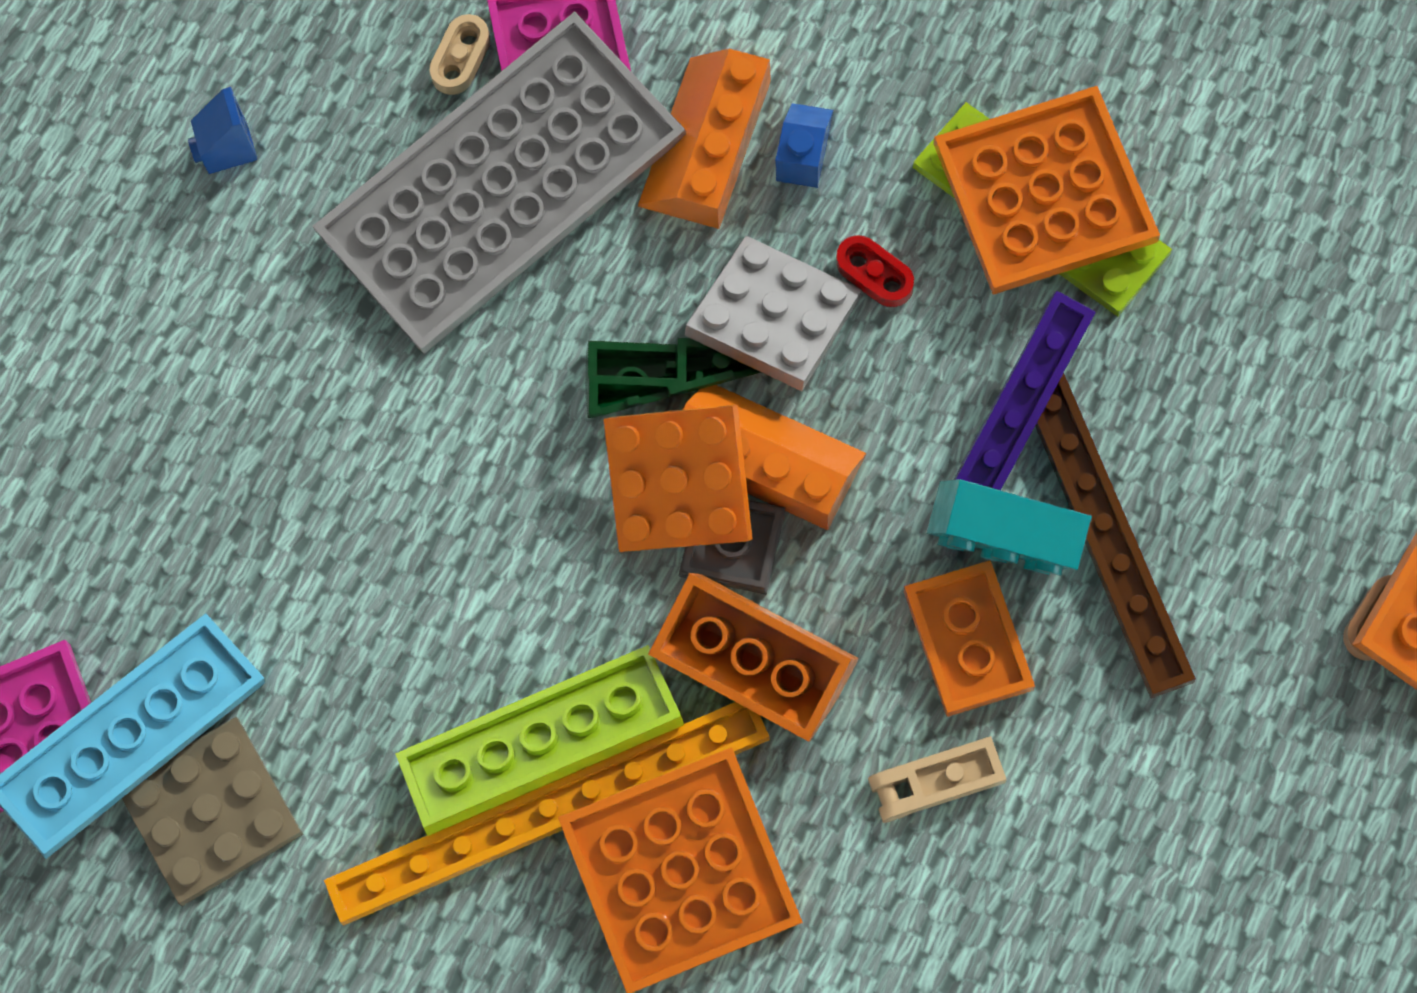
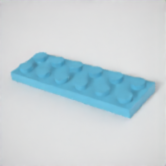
M205 613L0 774V807L43 857L47 859L263 686L265 679Z

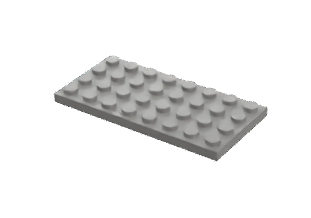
M573 12L312 227L417 348L425 354L672 149L686 134V130L580 16Z

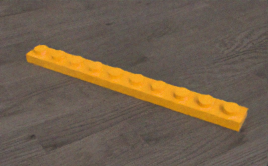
M734 702L687 722L679 728L432 835L424 836L325 879L324 883L338 919L344 926L562 831L558 817L728 748L732 747L734 754L737 755L769 741L770 737L759 714Z

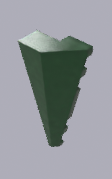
M677 338L676 344L588 341L585 381L588 418H595L762 372L691 338Z

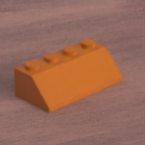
M730 48L690 58L670 113L686 130V134L672 149L652 164L638 207L720 229L771 82L770 59Z
M718 385L699 389L686 402L683 410L738 405L747 493L771 505L785 507L786 512L825 530L829 529L866 456L865 452Z
M689 573L648 655L808 742L811 741L838 700L859 659L699 573Z

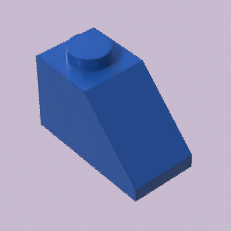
M231 87L224 88L191 120L195 137L188 138L189 147L195 163L202 161L208 174L258 160L248 123Z
M791 104L783 122L775 160L776 181L818 188L833 110Z

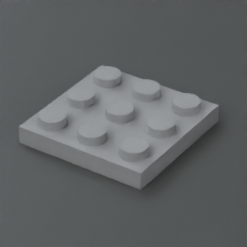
M745 236L686 324L685 336L803 391L855 308L862 290L753 238Z

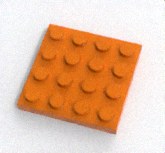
M1098 86L934 137V147L993 295L1159 241L1160 233Z
M732 747L558 817L626 993H633L803 923Z

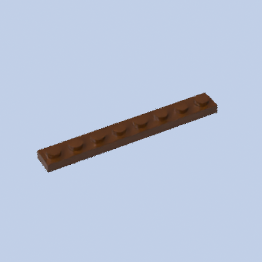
M1063 373L1035 427L1070 510L1092 516L1085 545L1149 696L1152 699L1191 685L1195 682L1196 678L1069 383Z

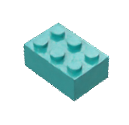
M961 479L946 480L939 483L926 534L939 537L937 545L962 552L964 550L974 552L975 547L982 549L980 555L982 558L1006 564L1007 562L1018 564L1019 559L1025 560L1023 569L1045 575L1061 576L1063 569L1078 570L1092 516Z

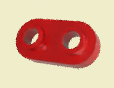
M855 235L841 242L837 249L836 264L838 271L844 278L876 302L886 307L901 306L911 298L914 289V276L906 264L866 236ZM855 256H860L866 260V263L863 266L856 267L851 264L850 260ZM889 281H894L899 284L900 288L895 292H889L884 288V285Z

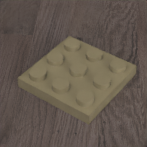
M237 717L190 743L122 798L173 895L181 906L304 835Z

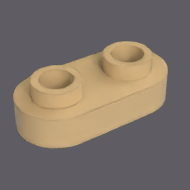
M471 14L461 15L449 24L430 63L431 79L438 91L447 95H456L464 92L471 85L490 46L487 24L480 17ZM467 36H474L477 38L476 41L470 45L464 44L462 42L463 39ZM450 71L460 73L455 79L449 80L445 78L446 74Z

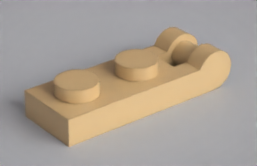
M991 736L878 772L868 778L872 792L878 793L882 805L878 810L883 823L1005 784L1007 780ZM908 782L912 796L899 799L895 786Z

